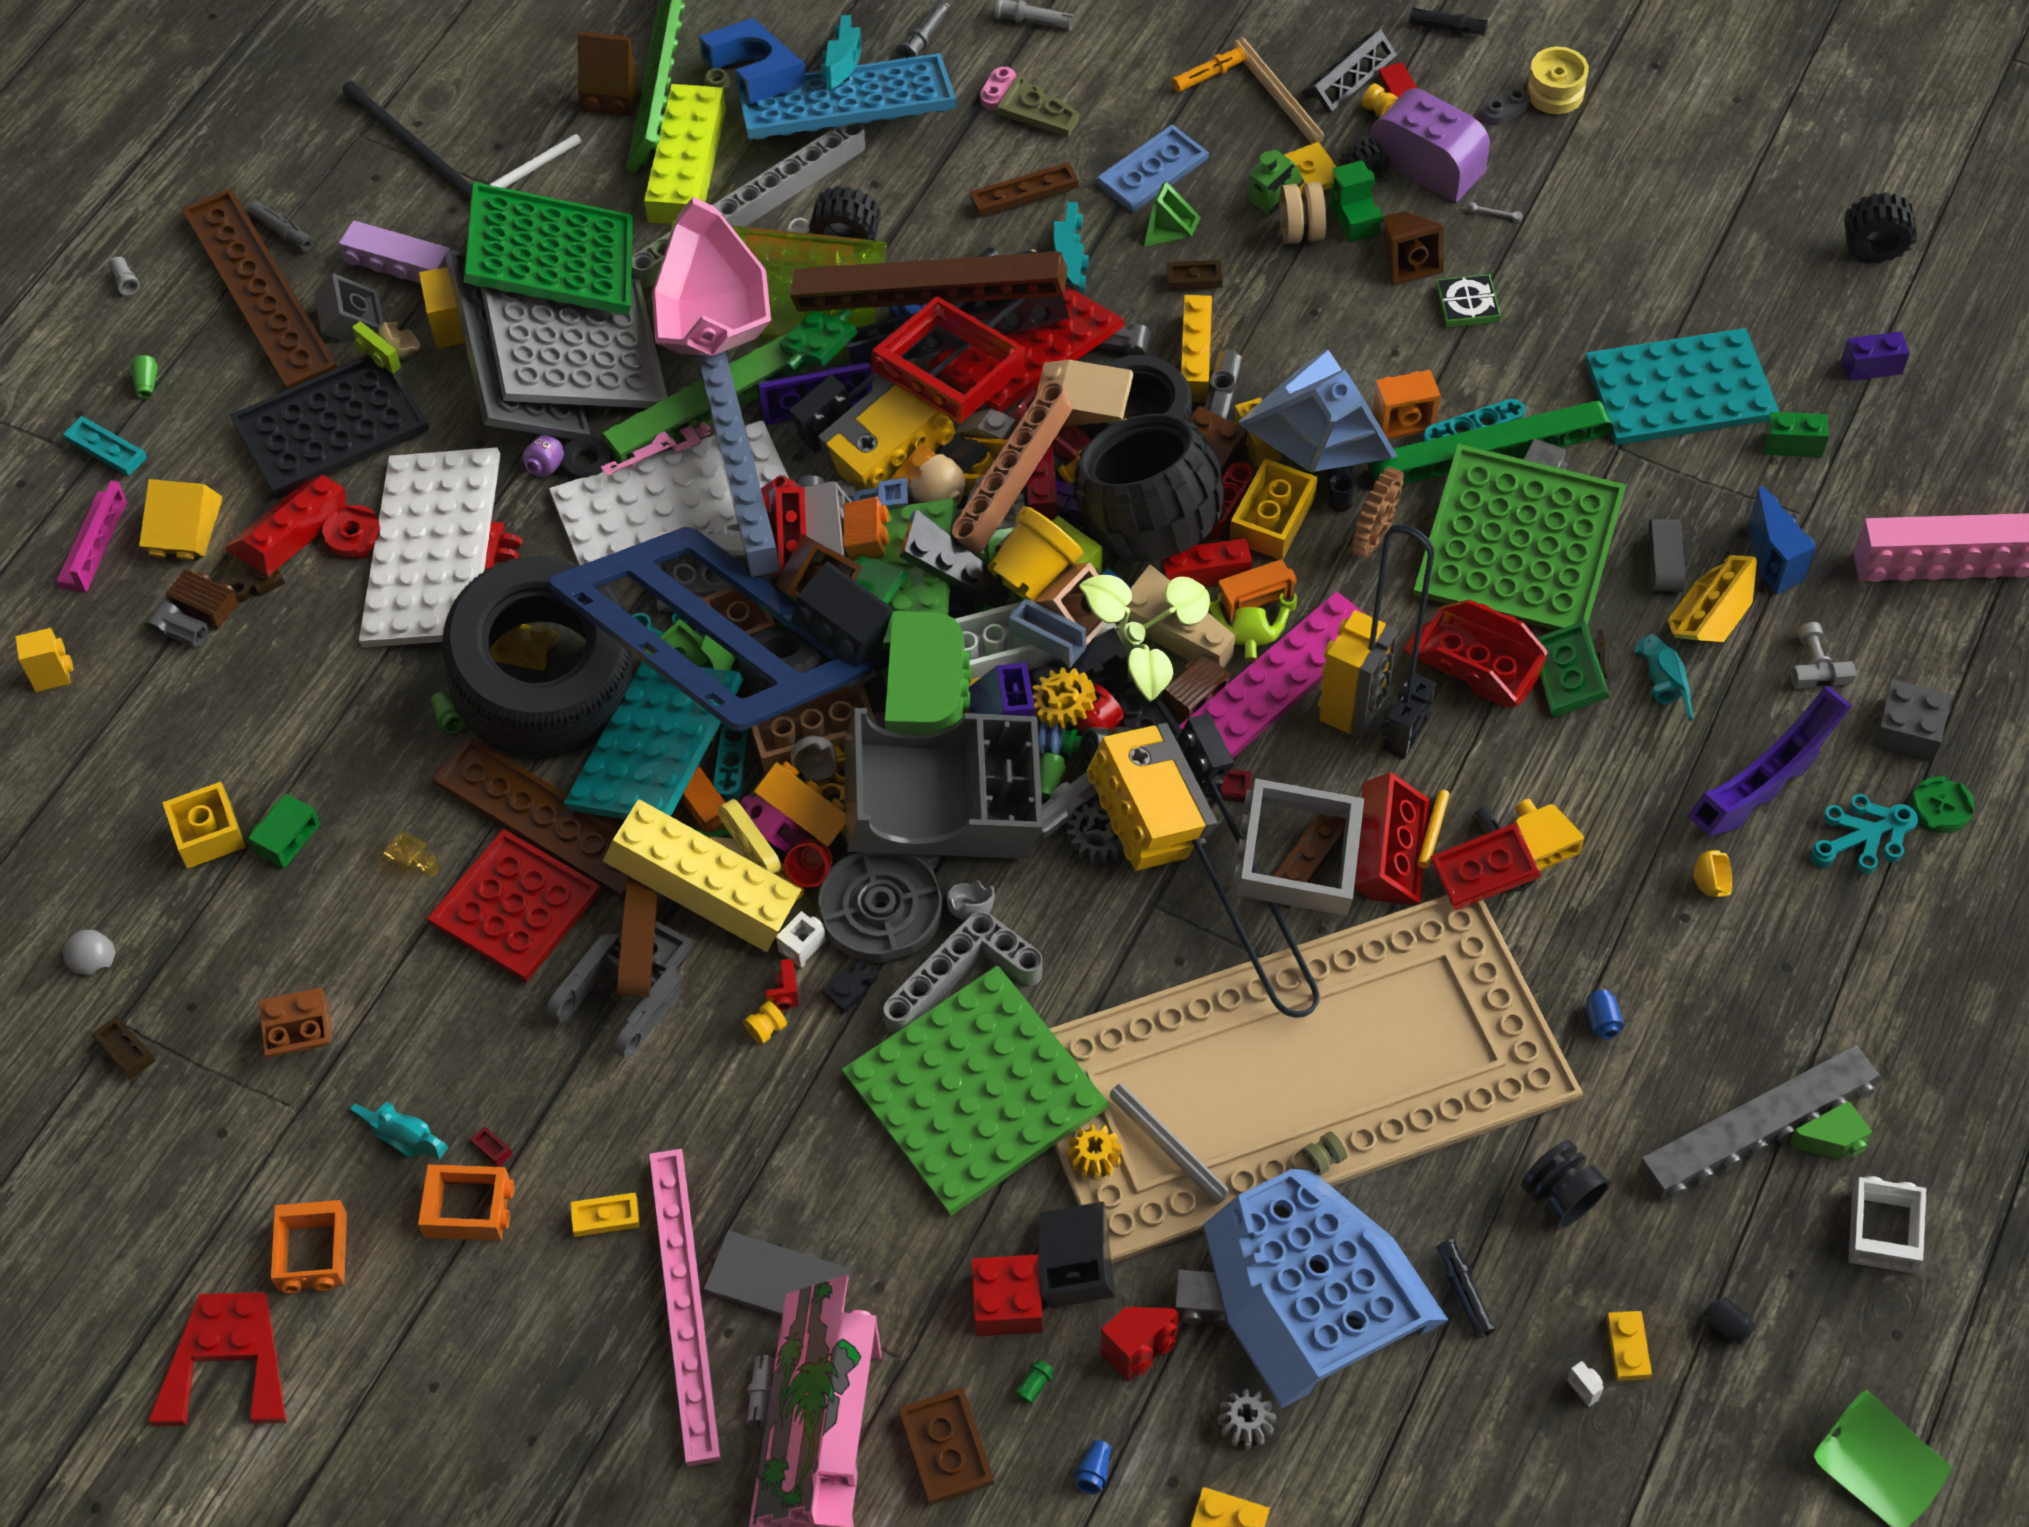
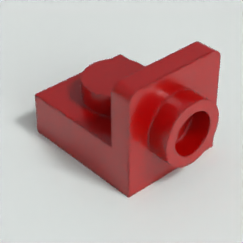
M793 959L781 960L782 972L776 973L778 989L765 991L766 1001L772 1002L780 1011H786L792 1007L799 1006Z

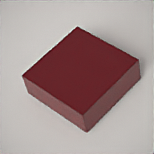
M1230 770L1227 776L1222 777L1224 782L1220 788L1222 799L1244 802L1246 790H1250L1252 772Z

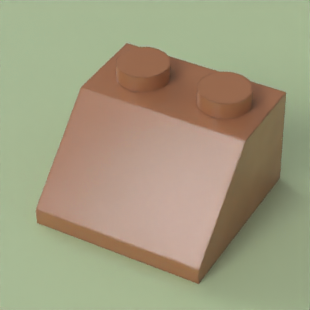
M1090 562L1079 563L1073 566L1069 565L1034 601L1085 627L1086 645L1107 624L1092 612L1084 593L1079 588V585L1085 580L1099 575Z

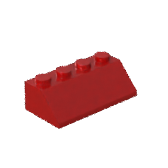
M324 475L306 481L225 546V550L264 575H271L323 532L324 522L331 513L336 510L338 513L347 510L344 487Z
M1392 772L1363 782L1361 798H1364L1354 889L1371 900L1418 905L1421 898L1423 868H1420L1417 863L1427 831L1430 799Z

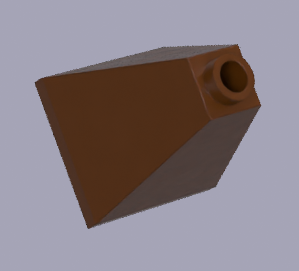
M1404 211L1383 216L1384 240L1391 283L1393 285L1444 272V226L1441 223Z

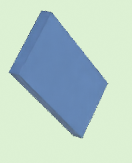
M1172 124L1096 177V185L1133 213L1157 196L1162 183L1167 182L1171 186L1209 158V152Z

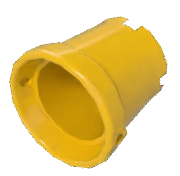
M1023 506L1015 518V527L994 559L987 566V569L995 577L997 574L1001 575L1002 583L1022 599L1027 598L1034 602L1068 565L1073 566L1083 556V550L1068 534L1048 518L1030 507Z

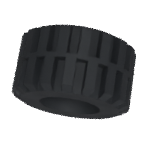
M835 186L834 189L827 188L825 192L819 193L818 198H816L809 224L810 235L815 241L824 244L836 245L842 243L854 247V256H858L861 252L866 253L869 251V248L873 247L881 218V210L878 208L877 202L873 201L870 195L863 194V191L859 189L854 190L848 186L846 188L841 186Z
M1883 192V194L1873 193L1869 197H1861L1859 202H1853L1851 208H1848L1845 212L1844 225L1847 249H1849L1851 255H1856V258L1859 260L1865 259L1866 262L1870 263L1873 261H1877V263H1883L1886 260L1892 261L1896 257L1905 255V251H1910L1913 248V244L1916 243L1917 230L1913 205L1909 203L1907 198H1901L1899 194L1890 195L1889 192Z

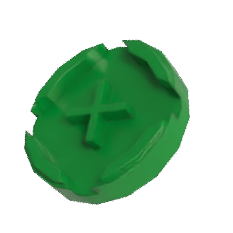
M1944 776L1930 777L1921 781L1914 791L1911 800V808L1916 812L1918 822L1929 830L1939 833H1954L1963 829L1970 821L1975 806L1972 794L1960 782L1956 784L1950 781L1951 778Z

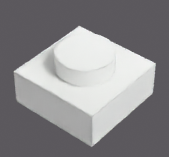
M1583 1361L1571 1368L1567 1381L1585 1404L1590 1407L1600 1399L1604 1389L1602 1380L1598 1373L1592 1368L1588 1369Z

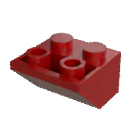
M1125 1307L1101 1328V1355L1128 1382L1136 1375L1138 1377L1143 1376L1151 1368L1154 1358L1160 1353L1162 1355L1167 1354L1176 1345L1178 1312L1174 1308Z

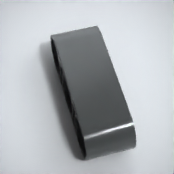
M1650 519L1648 525V546L1652 591L1683 592L1685 586V566L1681 521L1675 519Z

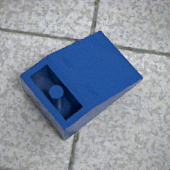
M1764 486L1758 488L1748 525L1759 575L1777 595L1805 581L1816 546L1812 538L1805 534L1797 525L1794 517L1782 508L1778 499L1773 494H1770Z

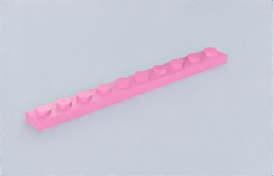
M682 1149L650 1154L684 1452L686 1465L690 1467L721 1461L683 1152Z

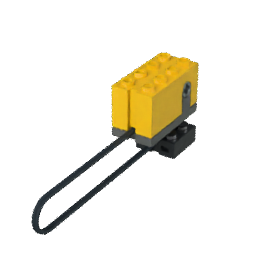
M1026 250V251L1018 252V253H1016V254H1021V253L1029 254V253H1037V252H1036V251H1028V250ZM1026 298L1015 299L986 325L992 328ZM957 302L954 306L959 309L966 302ZM939 325L935 326L931 331H929L924 337H922L918 342H916L911 348H909V349H908L905 353H903L900 357H902L903 355H905L909 350H911L916 344H918L922 339H924L929 333H931V332H932L935 328H937ZM967 342L962 344L928 374L933 377L970 347L971 344ZM875 372L849 394L846 387L831 374L789 410L801 440L815 453L822 447L829 465L847 482L855 483L856 490L878 488L879 481L890 480L921 442L936 452V449L941 445L945 446L950 443L956 434L954 424L948 416L887 379L856 405L850 404L849 401L880 376Z
M1210 713L1188 718L1177 741L1168 723L1103 737L1087 769V777L1089 782L1094 785L1099 795L1100 805L1106 810L1111 820L1113 832L1119 836L1124 847V854L1131 861L1135 871L1187 859L1188 857L1199 856L1271 1002L1280 1012L1294 1018L1305 1017L1313 1013L1319 1004L1320 994L1318 987L1276 904L1267 901L1314 997L1312 1006L1303 1011L1289 1009L1277 998L1203 850L1207 843L1204 837L1211 836L1218 823L1206 800L1208 797L1214 796L1237 844L1239 839H1242L1219 793L1224 783L1222 777L1229 774L1235 762ZM1253 860L1252 873L1260 874Z

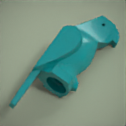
M1654 634L1641 638L1635 646V654L1637 656L1642 655L1648 660L1649 675L1655 684L1651 690V696L1655 697L1656 701L1663 704V706L1678 701L1682 696L1688 720L1693 721L1691 694L1686 670L1677 652L1669 648Z
M387 1101L376 1113L355 1103L350 1108L352 1112L370 1125L373 1131L372 1134L407 1158H412L414 1155H426L440 1160L448 1149V1146L443 1141L430 1134V1129L424 1121L416 1117L397 1113L393 1104Z

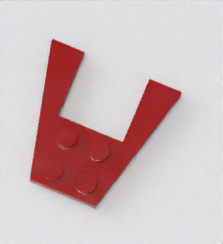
M265 1292L198 1295L149 1418L152 1426H186L194 1361L257 1360L250 1418L253 1424L287 1423L283 1402V1388L278 1370L279 1363L274 1345L269 1300Z

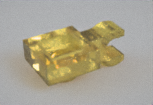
M404 830L400 831L384 851L385 857L388 860L409 871L416 864L425 873L434 877L441 868L440 865L435 863L437 857L426 852L429 849L427 843Z

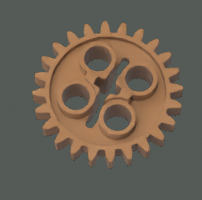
M1388 466L1387 469H1384L1383 474H1380L1378 481L1375 482L1373 491H1370V494L1366 497L1360 511L1361 519L1356 525L1355 539L1352 543L1354 545L1352 548L1353 554L1368 559L1369 556H1372L1373 551H1376L1378 544L1381 543L1383 534H1386V531L1390 528L1396 514L1395 506L1399 502V496L1402 492L1401 487L1404 483L1402 481L1404 478L1402 471Z

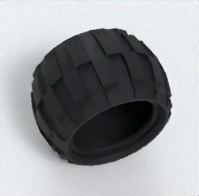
M1148 414L1120 421L1095 436L1080 452V459L1075 463L1074 494L1084 526L1097 543L1105 548L1106 552L1113 557H1121L1126 561L1142 562L1155 561L1177 555L1204 539L1213 530L1212 527L1221 517V507L1224 502V485L1218 459L1206 437L1192 422L1184 421L1183 417L1167 414Z

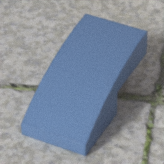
M901 478L879 481L878 488L855 491L854 501L878 496L881 505H886L888 510L904 508L907 506L908 480Z

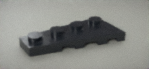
M916 509L910 516L899 557L993 608L1005 606L1010 589L1002 583L1001 576L997 574L995 577L987 569L988 565Z

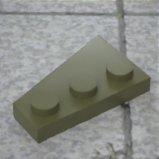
M1018 73L997 106L998 115L1069 138L1079 121V112L1058 98H1051L1046 95L1042 87L1037 84L1033 86L1026 81V77L1021 73Z

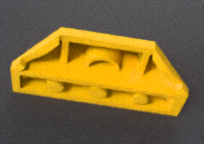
M1730 555L1724 559L1725 563L1714 567L1699 578L1667 620L1674 638L1724 642L1753 603L1756 558Z

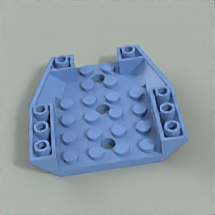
M1291 1169L1241 1193L1203 1224L1227 1323L1281 1408L1310 1394L1315 1383L1412 1332L1417 1331L1421 1336L1448 1321L1394 1238L1311 1170ZM1275 1206L1285 1207L1289 1211L1290 1217H1278L1274 1213L1273 1208ZM1314 1260L1320 1261L1324 1264L1326 1272H1314L1310 1268L1309 1262ZM1349 1316L1357 1317L1361 1320L1363 1328L1359 1330L1352 1329L1348 1326L1346 1318Z

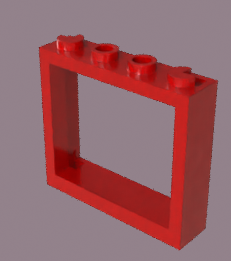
M938 296L872 350L873 372L959 424L965 421L1022 371L1025 361V347ZM939 325L1001 363L966 394H962L900 356L935 326Z

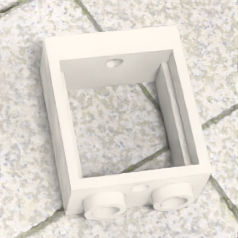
M1874 1176L1859 1177L1852 1190L1848 1263L1916 1274L1923 1262L1926 1188L1916 1187L1915 1184L1910 1182H1886ZM1864 1200L1910 1208L1908 1246L1862 1238Z

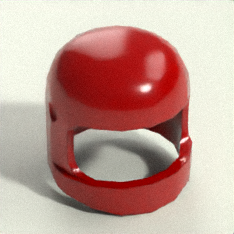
M1099 684L1094 685L1095 695L1098 694L1100 696L1099 701L1096 698L1092 702L1094 709L1085 711L1086 719L1078 717L1076 719L1077 725L1074 726L1072 724L1074 729H1078L1080 736H1083L1087 728L1106 727L1109 729L1115 727L1123 720L1124 714L1119 703Z
M806 838L798 841L787 853L784 860V869L788 878L794 884L801 887H816L827 878L833 864V855L830 848L817 838Z

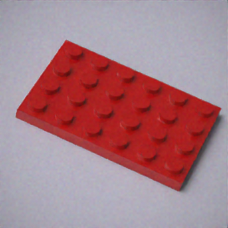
M1065 285L1064 299L1069 318L1056 323H1048L1029 330H1021L1004 335L1025 347L1024 369L984 404L1002 413L1025 397L1030 391L1038 388L1045 362L1078 360L1125 327L1123 318ZM971 345L937 375L967 393L1001 362ZM959 347L946 350L929 362L931 371Z

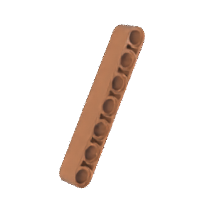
M1052 382L1041 388L952 527L954 538L974 555L984 550L1070 415L1072 404L1061 384Z

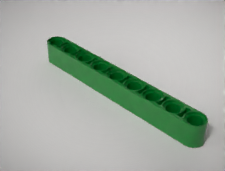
M1593 401L1393 448L1397 454L1395 458L1367 462L1374 482L1378 481L1380 474H1383L1384 469H1387L1389 466L1403 472L1404 478L1402 481H1404L1403 485L1448 475L1458 444L1520 458L1526 456L1534 438L1562 448L1605 437L1613 430V423L1603 403Z

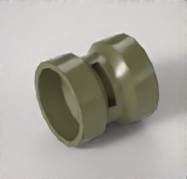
M1331 1131L1320 1136V1141L1316 1144L1310 1143L1302 1148L1305 1162L1318 1176L1327 1172L1329 1166L1333 1163L1339 1164L1347 1159L1344 1145Z

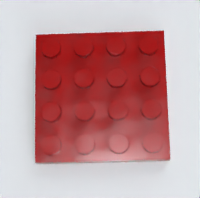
M503 829L427 919L431 926L527 983L602 890L601 886Z

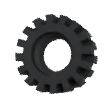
M1363 138L1362 143L1356 141L1354 142L1355 146L1351 147L1349 145L1347 147L1348 152L1341 154L1342 158L1338 160V167L1363 160L1367 169L1372 170L1375 182H1377L1376 178L1378 176L1382 178L1384 175L1382 171L1388 170L1389 167L1387 165L1390 164V160L1379 141L1374 140V138L1369 140Z

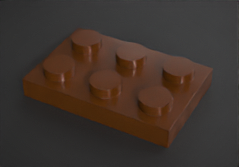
M963 1387L898 1407L929 1506L995 1485L994 1477Z

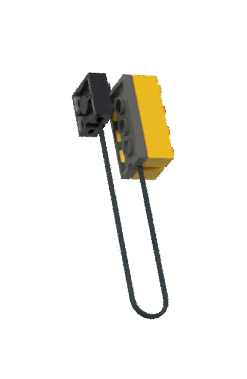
M1394 525L1388 529L1383 540L1373 618L1354 610L1348 620L1343 619L1337 632L1339 636L1335 642L1331 640L1324 651L1323 657L1327 659L1321 674L1325 676L1319 690L1322 691V695L1317 706L1321 708L1320 721L1348 734L1351 733L1352 736L1362 740L1388 698L1398 629L1388 624L1386 626V623L1379 621L1390 536L1393 533H1404L1412 536L1424 546L1428 557L1408 681L1404 682L1398 693L1400 700H1398L1397 704L1389 706L1384 720L1388 722L1382 732V737H1385L1383 750L1405 759L1431 717L1437 684L1415 673L1433 566L1434 547L1430 540L1417 529L1407 525Z

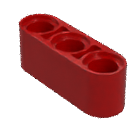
M1237 462L1232 464L1223 476L1224 502L1221 507L1222 514L1219 521L1212 527L1213 530L1206 536L1207 539H1221L1229 530L1231 520L1253 480V469L1247 463Z

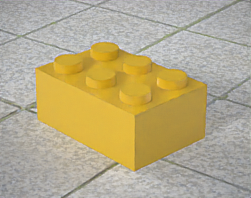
M1264 458L1231 520L1230 540L1247 538L1249 549L1279 560L1284 559L1315 499L1317 477Z

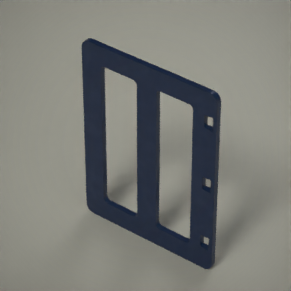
M682 527L553 575L549 581L548 587L553 593L733 730H746L872 673L875 665L874 660H871L857 667L852 666L791 621L796 602L762 577H751L747 566L701 532L691 527ZM682 554L693 556L832 661L804 673L797 672L658 568L656 564ZM622 577L632 578L773 686L745 699L737 697L595 588ZM581 598V599L584 600L588 605H584L583 603H581V602H580L579 600H577V599ZM643 648L649 650L653 655L646 653ZM709 699H713L720 706H715Z

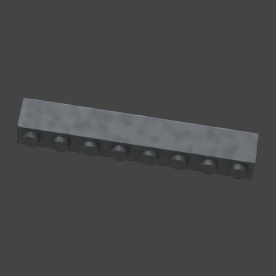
M1855 1045L1642 1157L1637 1172L1659 1203L1668 1198L1675 1200L1684 1195L1688 1187L1696 1183L1699 1186L1706 1184L1715 1176V1173L1722 1169L1730 1171L1737 1167L1743 1158L1749 1155L1756 1157L1768 1149L1769 1144L1777 1140L1779 1143L1787 1141L1793 1136L1795 1129L1848 1101L1851 1102L1856 1098L1859 1101L1866 1099L1875 1091L1874 1086L1880 1075L1859 1047Z

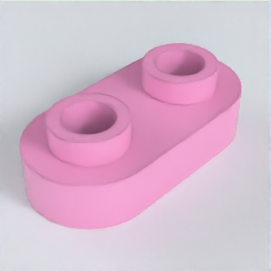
M999 67L993 70L980 93L981 105L985 109L990 111L997 110V106L1016 78L1014 70L1008 67Z

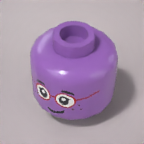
M543 435L537 437L525 448L522 458L526 469L531 474L544 478L550 476L561 466L564 451L562 444L557 439Z

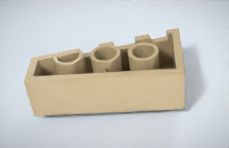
M1151 564L1148 565L1130 589L1132 599L1126 605L1130 609L1126 624L1137 622L1144 625L1171 608L1165 598V589L1170 580ZM1175 612L1145 630V638L1189 661L1193 658L1197 660L1203 654H1207L1208 657L1215 660L1221 667H1225L1234 655L1235 635L1208 612L1202 620L1192 625H1184L1179 622Z

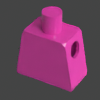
M748 795L740 802V805L763 837L785 853H788L798 841L810 838L812 835L759 795L755 797ZM783 825V826H784L783 830H782L781 832L777 833V831H778V830L780 829V827Z

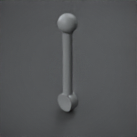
M1474 202L1469 203L1467 206L1470 213L1477 211L1511 218L1516 223L1521 222L1523 214L1519 211L1509 213L1480 207Z

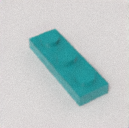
M83 416L63 434L66 442L128 477L147 459L145 451Z

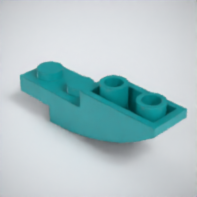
M841 15L840 25H835L836 38L828 40L827 51H822L821 79L826 80L827 90L834 89L846 80L854 71L861 56L860 27H852L851 15Z
M1067 202L1065 222L1054 221V252L1061 251L1067 267L1065 285L1080 293L1086 290V275L1082 274L1083 271H1088L1089 255H1084V243H1080L1081 234H1077V230H1082L1083 214L1078 213V202Z

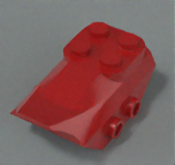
M1469 599L1442 606L1433 620L1423 624L1417 659L1441 670L1445 674L1452 675L1469 683L1472 692L1505 707H1516L1525 700L1536 683L1548 651L1523 622L1511 615H1505L1485 604H1479ZM1415 633L1404 648V650L1410 653L1409 656H1412Z

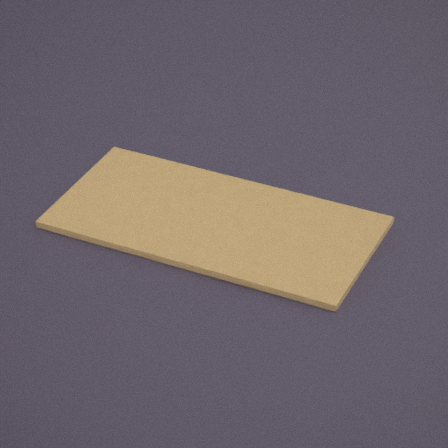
M1446 895L1297 945L1320 994L1319 1004L1313 1013L1305 1017L1294 1018L1280 1012L1271 1002L1252 962L1249 961L1050 1028L1051 1032L1107 1100L1109 1105L1108 1109L1080 1128L1088 1132L1089 1126L1093 1123L1095 1130L1100 1131L1106 1125L1108 1134L1116 1133L1118 1136L1117 1143L1121 1144L1123 1148L1122 1154L1119 1155L1121 1158L1120 1166L1112 1167L1113 1174L1111 1176L1101 1172V1177L1097 1181L1092 1173L1084 1179L1082 1177V1170L1073 1171L1071 1168L1072 1161L1067 1158V1150L1070 1149L1069 1140L1071 1137H1077V1130L1054 1145L1078 1206L1102 1201L1105 1203L1112 1264L1204 1232L1203 1224L1239 1194L1291 1169L1311 1170L1304 1160L1302 1148L1310 1143L1316 1144L1320 1141V1136L1328 1131L1333 1132L1341 1140L1347 1152V1159L1339 1164L1333 1163L1329 1166L1327 1172L1319 1176L1333 1187L1581 1100L1583 1092L1484 900L1454 911ZM1290 948L1258 958L1277 998L1284 1006L1295 1011H1303L1312 1006L1314 998L1312 990ZM1117 1084H1123L1229 1189V1195L1224 1201L1219 1204L1215 1203L1110 1099V1091Z

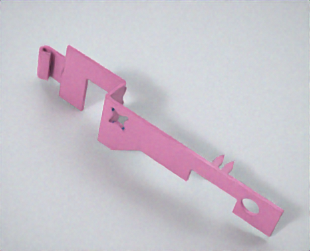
M704 421L700 423L701 426L695 429L691 425L681 429L680 432L687 441L678 445L664 431L656 436L652 444L632 452L635 457L620 464L613 461L601 468L607 476L625 467L630 471V465L634 469V463L669 447H672L678 453L702 442L700 438L711 433V429ZM615 465L617 468L611 469V466Z

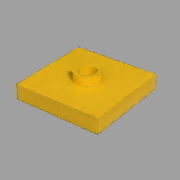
M1319 142L1284 154L1295 164L1305 183L1320 182L1323 191L1331 188L1332 171L1337 166ZM1304 184L1299 188L1301 193Z

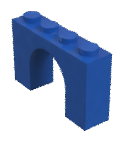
M754 18L699 36L701 59L712 69L743 60H759V62L735 70L737 91L750 104L805 85L804 74L806 73V67L804 62Z

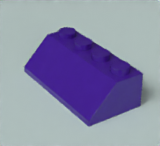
M870 363L850 364L757 382L759 401L765 425L793 420L789 410L831 374L846 387L849 394L871 375ZM872 383L851 399L849 403L854 406L873 390Z

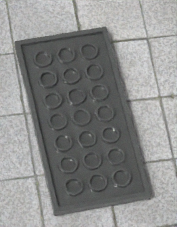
M449 250L445 258L484 425L572 440L578 437L590 436L583 405L503 401L481 288L463 282L466 253Z

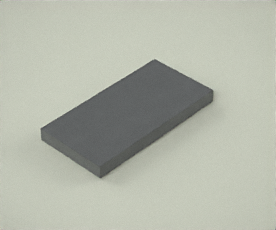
M728 1231L704 1291L706 1294L782 1317L787 1293L848 1274L849 1281L852 1271L851 1268Z

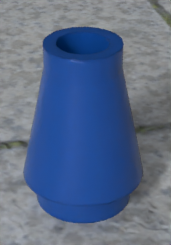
M1101 1440L1092 1441L1090 1449L1074 1472V1484L1080 1491L1095 1495L1099 1494L1101 1489L1106 1487L1109 1454L1111 1451V1446Z

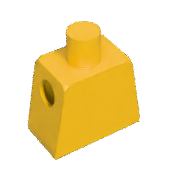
M1526 799L1515 807L1516 812L1520 816L1515 820V823H1517L1540 871L1581 853L1585 839L1584 836L1555 805L1549 804L1537 810L1532 801Z

